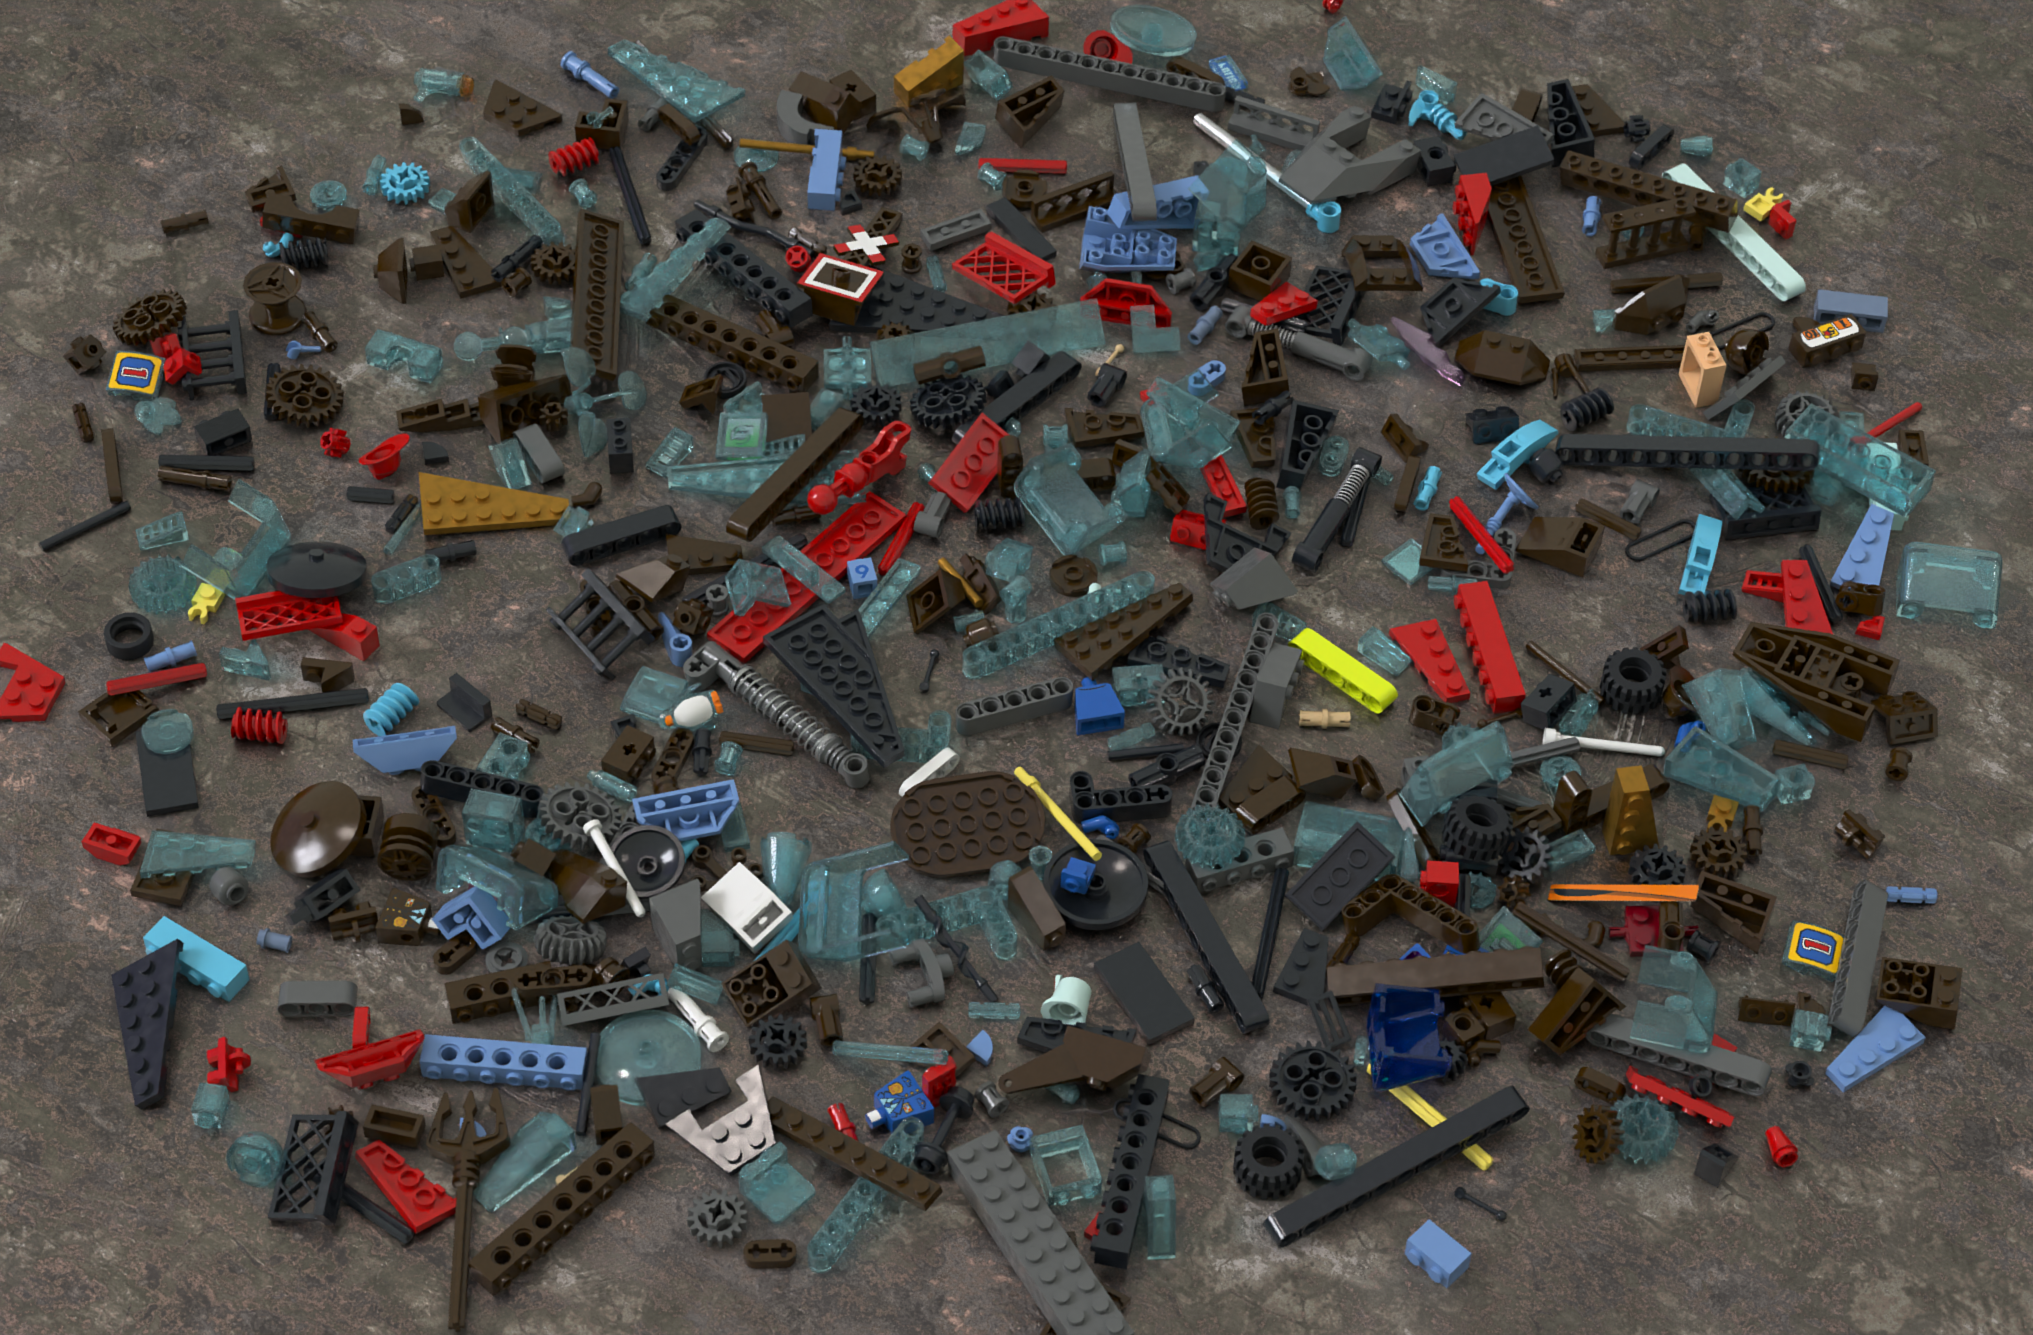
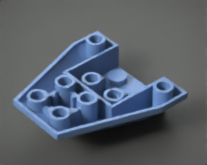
M1089 206L1081 245L1080 270L1100 274L1174 270L1177 238L1156 229H1119L1108 215V210Z

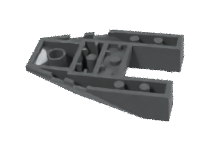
M1355 105L1342 111L1315 136L1279 177L1278 181L1311 205L1335 201L1338 196L1356 197V194L1361 192L1370 195L1415 173L1421 150L1404 139L1364 160L1355 157L1345 148L1366 138L1372 118L1362 108Z

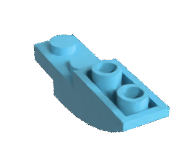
M1540 419L1521 427L1491 452L1492 458L1477 472V478L1497 490L1505 481V473L1510 476L1523 462L1529 464L1530 457L1539 449L1545 448L1558 434V430Z
M1702 514L1698 515L1678 594L1685 595L1687 591H1691L1693 594L1696 591H1702L1704 594L1718 547L1722 528L1721 520Z

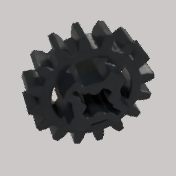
M869 382L867 383V388L859 386V392H853V398H850L851 411L863 416V425H867L870 422L872 427H875L876 423H880L883 427L885 426V421L891 423L893 422V417H899V411L902 410L901 395L896 394L895 388L889 390V384L882 387L880 382H877L875 386H872Z
M1526 827L1524 833H1522L1519 828H1516V835L1512 836L1510 834L1502 855H1499L1502 859L1498 860V865L1504 867L1501 872L1506 876L1509 875V877L1513 878L1514 876L1521 875L1522 882H1526V879H1528L1531 883H1535V876L1538 875L1543 879L1544 874L1542 871L1544 869L1550 871L1551 868L1547 865V862L1554 861V857L1548 853L1554 849L1550 844H1547L1549 839L1545 835L1541 837L1542 833L1536 829L1532 833V830ZM1527 840L1535 841L1538 845H1530ZM1512 866H1521L1523 871H1517Z
M1654 843L1652 849L1644 845L1643 851L1637 849L1635 855L1631 856L1628 874L1632 875L1631 882H1639L1638 885H1680V883L1684 882L1686 865H1682L1683 857L1676 858L1677 851H1667V845L1662 849H1659L1656 843Z
M779 1014L778 1019L774 1020L769 1015L768 1022L760 1019L758 1021L759 1028L752 1027V1035H749L750 1054H754L756 1062L763 1060V1067L766 1068L769 1064H773L774 1070H777L779 1065H783L785 1069H788L789 1062L796 1065L798 1064V1057L803 1058L805 1056L804 1049H807L806 1030H802L800 1022L793 1024V1017L790 1016L787 1020H783L782 1014ZM795 1039V1040H796V1043H795V1045L792 1047L791 1045H793V1040Z

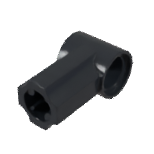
M1104 363L1098 372L1096 382L1087 394V399L1096 407L1105 406L1114 392L1121 390L1124 386L1127 371Z

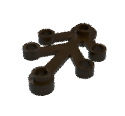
M700 845L693 850L692 862L695 867L699 869L708 868L719 880L728 873L713 859V852L707 846ZM737 847L731 851L733 867L739 862L744 865L747 861V852L744 848ZM759 863L749 865L748 870L761 880L764 875L763 866ZM695 875L690 880L698 879L702 883L700 885L701 892L710 890L718 882L707 881L702 875Z

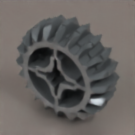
M1797 390L1795 394L1789 393L1786 398H1782L1776 408L1775 424H1777V431H1781L1782 437H1788L1789 439H1811L1818 444H1826L1828 440H1832L1839 427L1840 414L1837 411V407L1833 406L1832 400H1826L1825 395L1820 397L1816 392L1809 394L1807 390L1804 393Z
M1182 667L1178 668L1177 676L1173 669L1168 670L1169 678L1164 673L1159 674L1162 683L1153 680L1152 684L1157 690L1149 689L1148 693L1154 695V699L1146 700L1147 704H1154V708L1147 710L1148 713L1156 712L1157 716L1153 717L1152 722L1156 723L1161 720L1160 730H1163L1168 725V734H1173L1176 728L1178 736L1183 735L1184 728L1188 735L1193 734L1192 725L1196 730H1201L1202 726L1199 720L1203 723H1208L1209 720L1204 716V713L1213 714V710L1207 708V705L1215 703L1212 699L1207 700V695L1213 694V690L1205 691L1204 689L1209 685V682L1204 681L1200 684L1199 681L1202 678L1200 673L1192 678L1193 670L1188 669L1186 675H1184ZM1183 681L1177 693L1164 692L1166 687L1172 682ZM1190 685L1198 694L1199 704L1190 697ZM1182 694V701L1189 705L1180 706L1181 709H1179V703L1172 698H1180ZM1161 700L1169 703L1171 706V719L1165 714ZM1186 709L1197 711L1191 720L1185 723L1178 722L1179 717L1182 716Z
M561 915L558 918L550 917V920L545 919L542 923L538 924L534 943L537 953L542 955V958L550 959L551 962H560L561 965L569 964L571 966L572 964H591L592 961H598L600 957H603L607 938L604 928L599 926V923L589 921L582 924L571 915L569 917Z

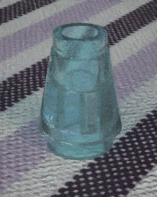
M1702 135L1681 139V152L1704 157L1712 155L1713 137Z

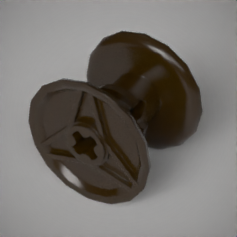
M269 262L258 265L250 270L244 278L243 288L245 293L254 301L250 308L249 320L251 325L258 331L270 335H281L292 332L303 323L301 321L302 316L307 312L304 302L296 296L301 288L302 278L299 271L293 266L282 262Z

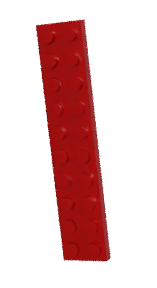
M868 491L707 632V640L715 641L733 657L745 664L765 646L763 643L764 635L789 623L802 614L847 574V561L864 559L901 526L906 518V514Z

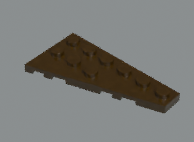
M1180 582L1170 585L1164 590L1150 594L1144 599L1128 604L1122 609L1109 613L1100 619L1086 623L1080 628L1053 639L1054 646L1090 680L1094 681L1098 677L1100 670L1103 668L1109 669L1113 665L1114 659L1128 654L1149 637V632L1153 628L1159 629L1163 626V620L1168 616L1177 615L1192 603V592Z

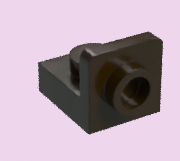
M1852 362L1851 389L1875 391L1879 373L1876 372V365Z

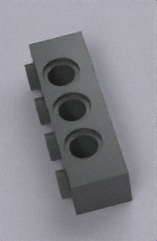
M1282 827L1186 854L1185 868L1199 892H1209L1221 886L1234 885L1250 878H1259L1264 874L1275 872L1279 867L1282 869L1292 867L1294 849Z

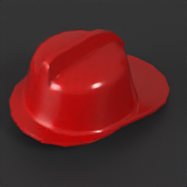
M1097 30L1086 37L1083 44L1084 54L1132 64L1133 55L1130 48L1111 33L1105 30Z
M402 433L390 437L375 449L363 455L359 459V463L367 465L376 480H381L393 474L400 466V450L407 445L410 436Z

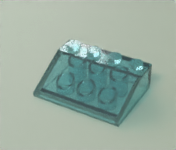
M1306 801L1294 843L1293 865L1312 868L1358 821L1395 856V859L1374 880L1377 881L1387 874H1396L1404 831L1396 818Z

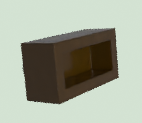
M372 1104L364 1122L363 1131L366 1138L418 1148L426 1123L424 1115Z

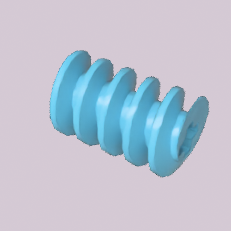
M394 683L389 690L385 691L383 696L378 698L377 702L371 705L370 709L364 712L363 718L373 733L378 736H386L385 731H392V724L398 725L400 722L399 718L404 719L406 712L413 710L412 705L417 706L420 701L409 687L401 683Z

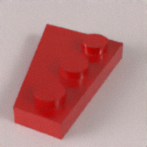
M1286 281L1253 306L1250 317L1267 326L1317 309L1318 300Z

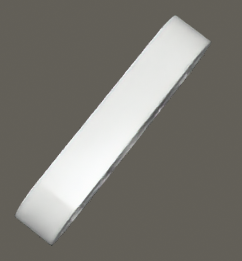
M949 747L943 749L904 781L899 789V795L903 797L908 789L920 782L945 777L957 766L960 756Z

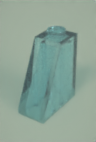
M1173 1175L1146 1176L1142 1217L1147 1259L1175 1258L1176 1195Z

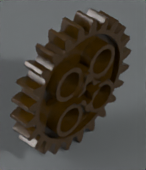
M163 289L157 293L155 290L152 295L146 293L144 298L140 299L137 297L135 303L129 302L128 308H122L123 313L116 315L117 319L113 321L114 325L112 328L117 339L122 344L126 343L129 346L134 343L137 346L142 342L145 345L148 340L151 339L154 342L158 336L163 338V333H171L170 328L178 327L177 322L183 321L184 318L182 316L187 314L185 311L187 306L183 297L177 291L173 293L171 289L167 292Z
M300 364L299 368L296 369L295 366L290 365L289 371L283 367L281 373L274 372V378H269V384H266L265 400L268 401L267 407L272 408V414L279 413V420L287 418V424L296 421L297 427L301 423H305L307 428H309L310 423H314L318 427L319 421L327 424L328 418L335 419V414L340 413V409L343 407L344 390H341L342 384L337 383V377L330 378V371L322 373V367L313 370V365L311 364L308 369L304 368L303 364Z
M1738 469V472H1742V478L1748 477V483L1756 482L1757 488L1763 485L1765 486V491L1773 488L1775 492H1778V489H1782L1787 493L1788 488L1796 491L1797 486L1804 488L1805 484H1810V480L1814 477L1815 469L1811 471Z

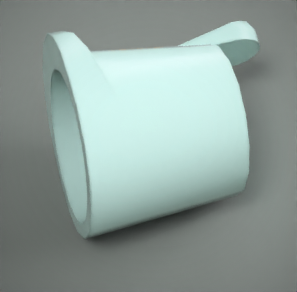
M1056 975L1054 993L1041 1007L1043 1018L1061 1020L1063 1024L1085 1023L1091 997L1090 986L1079 978H1063L1062 975Z

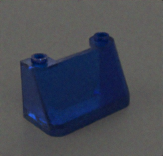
M1375 983L1366 1022L1374 1090L1387 1091L1442 1077L1446 1071L1451 1070L1452 1056L1448 1055L1447 1049L1440 1048L1437 1021L1438 1017L1443 1016L1444 1001H1440L1438 989Z

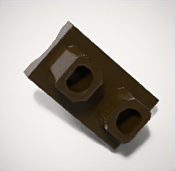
M1850 809L1844 811L1842 820L1834 829L1843 837L1841 843L1845 847L1852 845L1866 859L1873 856L1885 838V835L1880 830H1872L1867 825V820L1861 813L1855 814Z
M368 901L358 903L356 911L348 913L342 907L336 908L331 911V916L328 917L333 941L354 936L356 944L361 943L360 935L376 931L375 927L378 922L376 907H371Z

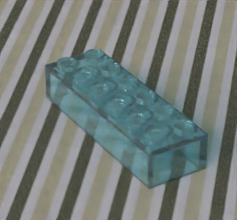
M1812 403L1785 433L1784 439H1811L1820 445L1817 470L1905 518L1931 490L1936 470Z

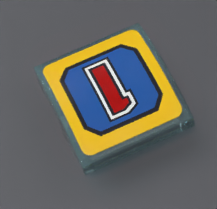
M116 351L106 386L107 393L109 395H131L134 400H157L166 359L141 352Z
M1793 920L1790 922L1781 964L1803 975L1811 971L1833 982L1837 976L1844 935L1820 925Z

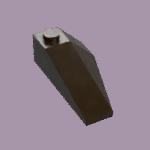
M800 71L789 88L790 92L803 94V109L814 123L834 127V130L842 131V136L863 105L849 92Z
M570 374L501 387L479 394L480 418L497 444L504 445L514 441V431L535 423L538 425L540 423V408L544 409L547 403L556 402L563 405L572 397Z
M563 848L554 852L556 855L546 871L550 878L555 881L557 892L559 895H562L567 911L582 924L625 907L627 881L615 870Z

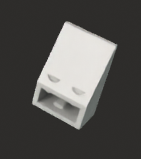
M740 862L701 897L754 954L793 919L792 912Z

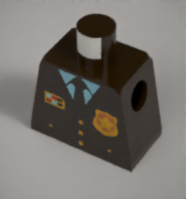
M392 888L375 927L378 943L419 946L422 944L426 933L440 935L441 931L432 921L431 903L404 891Z

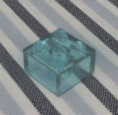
M477 789L470 790L462 811L466 844L478 848L485 847L499 852L511 853L517 842L521 841L525 831L521 798Z

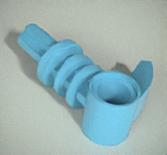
M1431 90L1422 91L1410 110L1408 125L1413 126L1419 118L1434 122L1442 133L1449 132L1456 139L1463 140L1467 132L1455 128L1454 123L1458 119L1457 115L1450 112L1444 105L1438 104L1439 96L1436 92Z

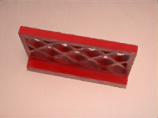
M992 231L985 235V243L952 263L953 270L1013 304H1016L1043 285L1051 288L1056 284L1054 266ZM984 252H987V254H988L989 256H980V255L983 254ZM991 262V265L978 266V263ZM994 262H1003L1004 264L994 265ZM966 264H975L971 267H964ZM1017 270L1021 273H1010V271ZM1006 271V274L994 275V272ZM990 272V275H978V273ZM1026 279L1035 280L1034 282H1025ZM1022 280V283H1009V281ZM1006 281L1005 284H994L993 282ZM1010 290H1021L1016 294L1009 292Z
M278 590L235 598L243 641L343 623L338 596L304 598L289 595Z

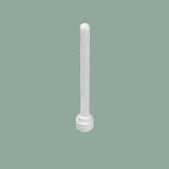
M1545 728L1543 744L1576 736L1561 735L1560 732H1556V729ZM1576 737L1579 740L1580 747L1652 756H1663L1665 753V749L1661 746Z

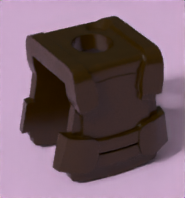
M505 344L500 345L495 350L497 358L502 363L495 365L494 368H490L493 380L497 382V388L534 381L535 369L533 362H535L537 354L531 347Z

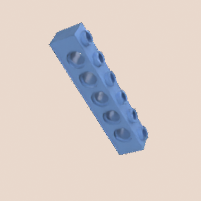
M425 1034L420 1067L422 1077L430 1079L445 1078L461 1082L469 1080L481 1081L486 1084L506 1083L512 1086L530 1085L539 1088L555 1087L565 1090H582L587 1048Z

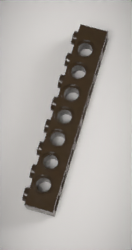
M1572 151L1567 152L1559 167L1561 184L1638 207L1687 196L1696 214L1685 217L1683 220L1723 232H1730L1738 216L1737 199Z
M659 291L645 307L646 324L652 328L688 342L690 345L708 351L712 355H717L729 362L736 363L750 372L764 376L799 393L806 392L819 377L818 360L663 291Z
M632 1122L628 1123L468 1262L470 1276L492 1296H495L499 1291L507 1289L515 1277L521 1272L524 1273L529 1270L538 1257L542 1254H547L552 1249L554 1243L562 1236L566 1237L569 1235L578 1222L582 1219H587L601 1202L609 1200L617 1188L622 1184H627L640 1168L646 1167L652 1162L655 1156L654 1141ZM564 1208H568V1209H569V1210H567V1211H560L561 1209H564ZM542 1226H549V1227L546 1228V1229H541V1228H540V1227H542ZM521 1244H529V1245L524 1246V1247H521V1246H520ZM504 1261L508 1262L507 1264L503 1265L499 1264L500 1262Z

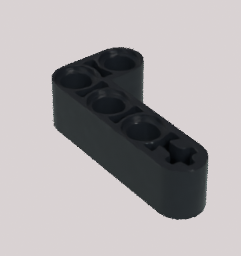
M1077 771L1070 777L1069 800L1072 817L1080 825H1082V821L1101 815L1110 818L1114 822L1164 818L1171 813L1173 792L1166 785L1158 784L1095 790L1093 778L1088 772Z

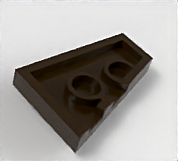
M1429 514L1419 558V566L1468 572V562L1464 557L1463 545L1460 544L1459 532L1454 516Z
M666 534L668 555H677L689 564L690 570L688 575L728 572L744 564L741 545Z

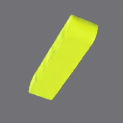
M1310 628L1302 630L1287 645L1301 649V660H1305L1304 665L1374 713H1382L1398 697V692L1391 683Z

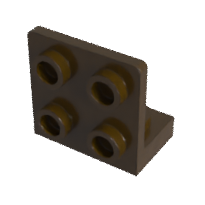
M1906 691L1898 696L1882 695L1879 699L1871 700V704L1875 705L1874 709L1886 717L1887 742L1890 745L1938 737L1937 708L1917 692Z

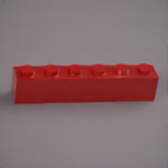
M1488 581L1459 584L1457 595H1454V605L1456 610L1459 609L1461 627L1465 628L1467 632V645L1472 647L1474 666L1479 668L1480 684L1484 685L1486 689V703L1488 705L1491 704L1494 714L1513 712L1516 708H1521V703L1525 699L1526 693Z

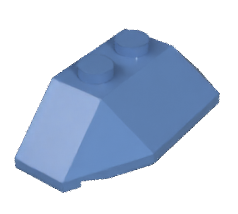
M455 726L354 739L353 751L382 773L389 772L391 775H396L409 769L421 771V766L426 761H439L457 739Z
M733 779L632 799V803L639 824L663 827L672 832L681 842L720 834L738 806L739 797Z

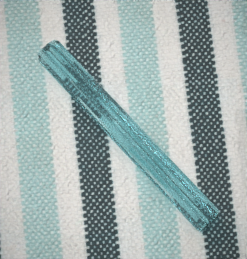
M835 1041L832 1053L839 1056L944 1065L948 1062L949 1055L947 1050L846 1041Z

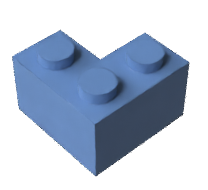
M482 882L444 904L432 918V921L447 940L467 929L482 950L502 939L513 925V922Z

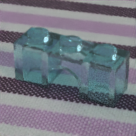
M377 329L365 347L368 365L389 370L395 362L407 361L409 377L430 384L443 366L441 348Z

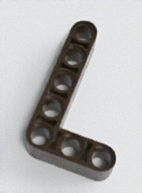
M1007 435L998 442L997 478L1001 496L1004 499L1010 498V500H1013L1016 497L1023 499L1107 490L1113 488L1117 483L1113 461L1109 458L1023 466V455L1017 436Z
M1650 764L1643 767L1650 789L1651 800L1666 793L1670 783L1657 766ZM1570 771L1560 779L1553 810L1562 820L1563 827L1561 829L1567 836H1573L1604 822L1613 781L1591 790L1577 771Z
M1387 874L1381 877L1342 908L1346 934L1353 933L1360 937L1394 912L1461 953L1466 954L1470 951H1478L1481 946L1478 924L1474 919L1396 874Z

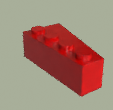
M1006 0L952 24V38L964 50V57L990 51L991 47L994 46V41L999 37H1009L1027 42L1031 41V37L1040 36L1041 38L1049 37V16L1033 0Z

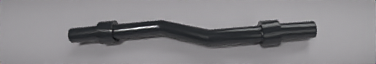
M696 200L694 203L696 209L706 213L707 217L715 221L720 220L740 231L767 236L786 246L787 250L792 246H802L811 258L814 256V250L802 245L801 241L793 237L788 238L768 227L741 222L722 212L721 208L715 205L710 206L701 200Z

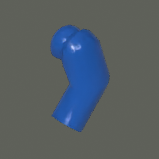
M1696 721L1682 725L1678 730L1674 747L1680 751L1686 750L1689 740L1698 738L1705 732V724L1702 721Z
M1104 815L1081 822L1085 834L1099 830L1111 840L1119 835L1117 823Z

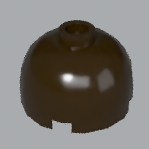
M1743 329L1737 331L1726 342V361L1732 370L1748 376L1747 374L1767 359L1763 357L1764 350L1769 351V339L1766 333L1755 329Z

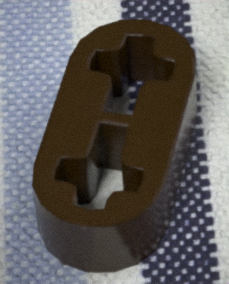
M461 932L455 935L434 953L433 962L435 970L442 975L455 972L476 954L478 949L477 942L469 932ZM450 959V963H441V960L448 961Z
M1590 1067L1580 1068L1574 1079L1575 1085L1580 1090L1612 1105L1620 1104L1626 1093V1088L1621 1082Z
M787 1239L753 1240L744 1247V1262L752 1269L788 1268L796 1262V1245ZM781 1250H787V1257H781ZM753 1251H759V1258H753Z

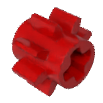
M331 427L329 431L322 435L320 445L323 449H326L324 455L341 458V454H346L349 451L351 442L346 437L347 431Z

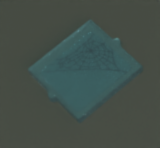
M1412 538L1385 556L1381 561L1393 571L1395 576L1398 575L1409 585L1434 569L1419 566L1422 546Z

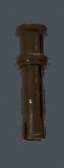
M754 162L744 163L738 170L739 176L746 181L750 191L755 193L770 219L779 218L783 211L766 187V179L758 173V167Z

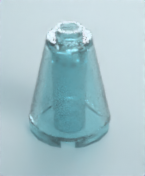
M772 832L767 834L766 839L762 837L760 841L764 885L785 905H789L792 903L812 852V843L805 837H803V841L795 839L796 834Z

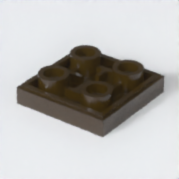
M809 392L761 395L763 418L766 420L764 423L765 444L806 441L812 435Z

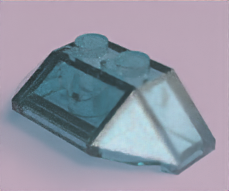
M1346 16L1328 29V39L1325 45L1323 61L1342 91L1366 88L1384 74L1383 69L1368 45Z

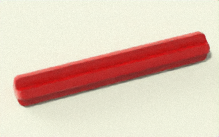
M979 158L978 169L979 171L989 172L1031 170L1037 173L1065 174L1067 172V161Z
M914 502L878 566L879 575L888 577L892 573L914 532L917 514L919 511H924L925 506L922 503Z
M204 663L130 676L107 681L106 689L108 694L112 696L205 678L207 676V669Z

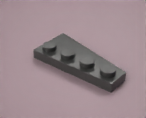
M1482 92L1454 123L1456 129L1491 140H1497L1537 126V124ZM1539 126L1547 145H1549L1554 139L1553 134Z
M1781 355L1773 360L1771 357L1765 359L1759 366L1751 370L1747 374L1748 376L1743 377L1735 383L1736 385L1725 391V396L1706 409L1703 414L1709 420L1735 404L1783 366L1786 361Z

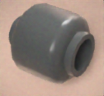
M223 867L217 870L209 882L212 894L225 905H235L241 902L249 889L246 878L233 867Z

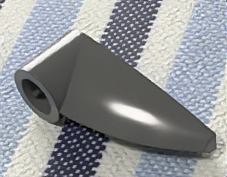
M1286 1115L1285 1124L1287 1129L1292 1132V1137H1298L1299 1145L1303 1146V1167L1308 1176L1336 1173L1339 1169L1336 1151L1333 1148L1327 1149L1311 1130L1291 1116Z

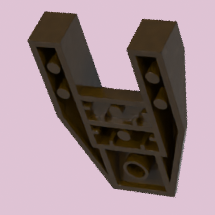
M1750 622L1732 654L1774 691L1837 734L1858 742H1862L1870 727L1875 705L1830 689L1835 677L1846 673H1857L1863 679V688L1881 695H1887L1895 681L1900 663L1899 659L1830 633Z

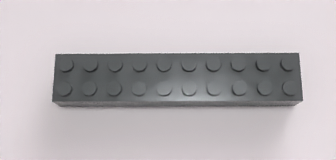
M996 1130L947 1152L948 1172L1057 1335H1134L1130 1325Z

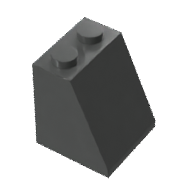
M1255 547L1210 583L1214 590L1212 595L1220 604L1225 603L1226 606H1232L1237 609L1292 596L1298 592L1273 555Z
M695 879L649 898L652 929L678 975L692 972L703 965L701 890L699 880Z

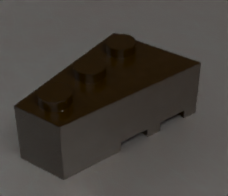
M1051 75L998 101L995 119L1016 144L1022 148L1061 108L1065 90Z

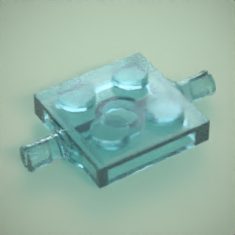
M1354 318L1348 321L1347 326L1351 329L1347 336L1376 359L1396 363L1403 370L1410 366V362L1405 358L1408 357L1411 350L1404 345L1401 339L1390 335L1387 328L1380 324L1371 326L1361 325Z
M846 336L842 338V347L824 349V389H843V398L847 400V393H849L850 400V398H853V389H859V386L867 388V383L870 382L871 384V348L852 347V338L848 336V343H846Z

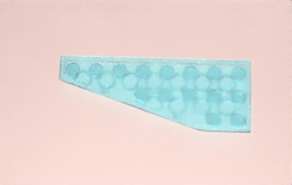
M858 449L840 451L790 503L808 505L807 495L814 486L820 484L828 486L833 484L835 471L840 470L845 464L852 463L854 458H858ZM790 456L666 467L668 487L671 490L749 498ZM865 487L863 490L854 493L852 498H848L843 494L837 497V505L866 502Z

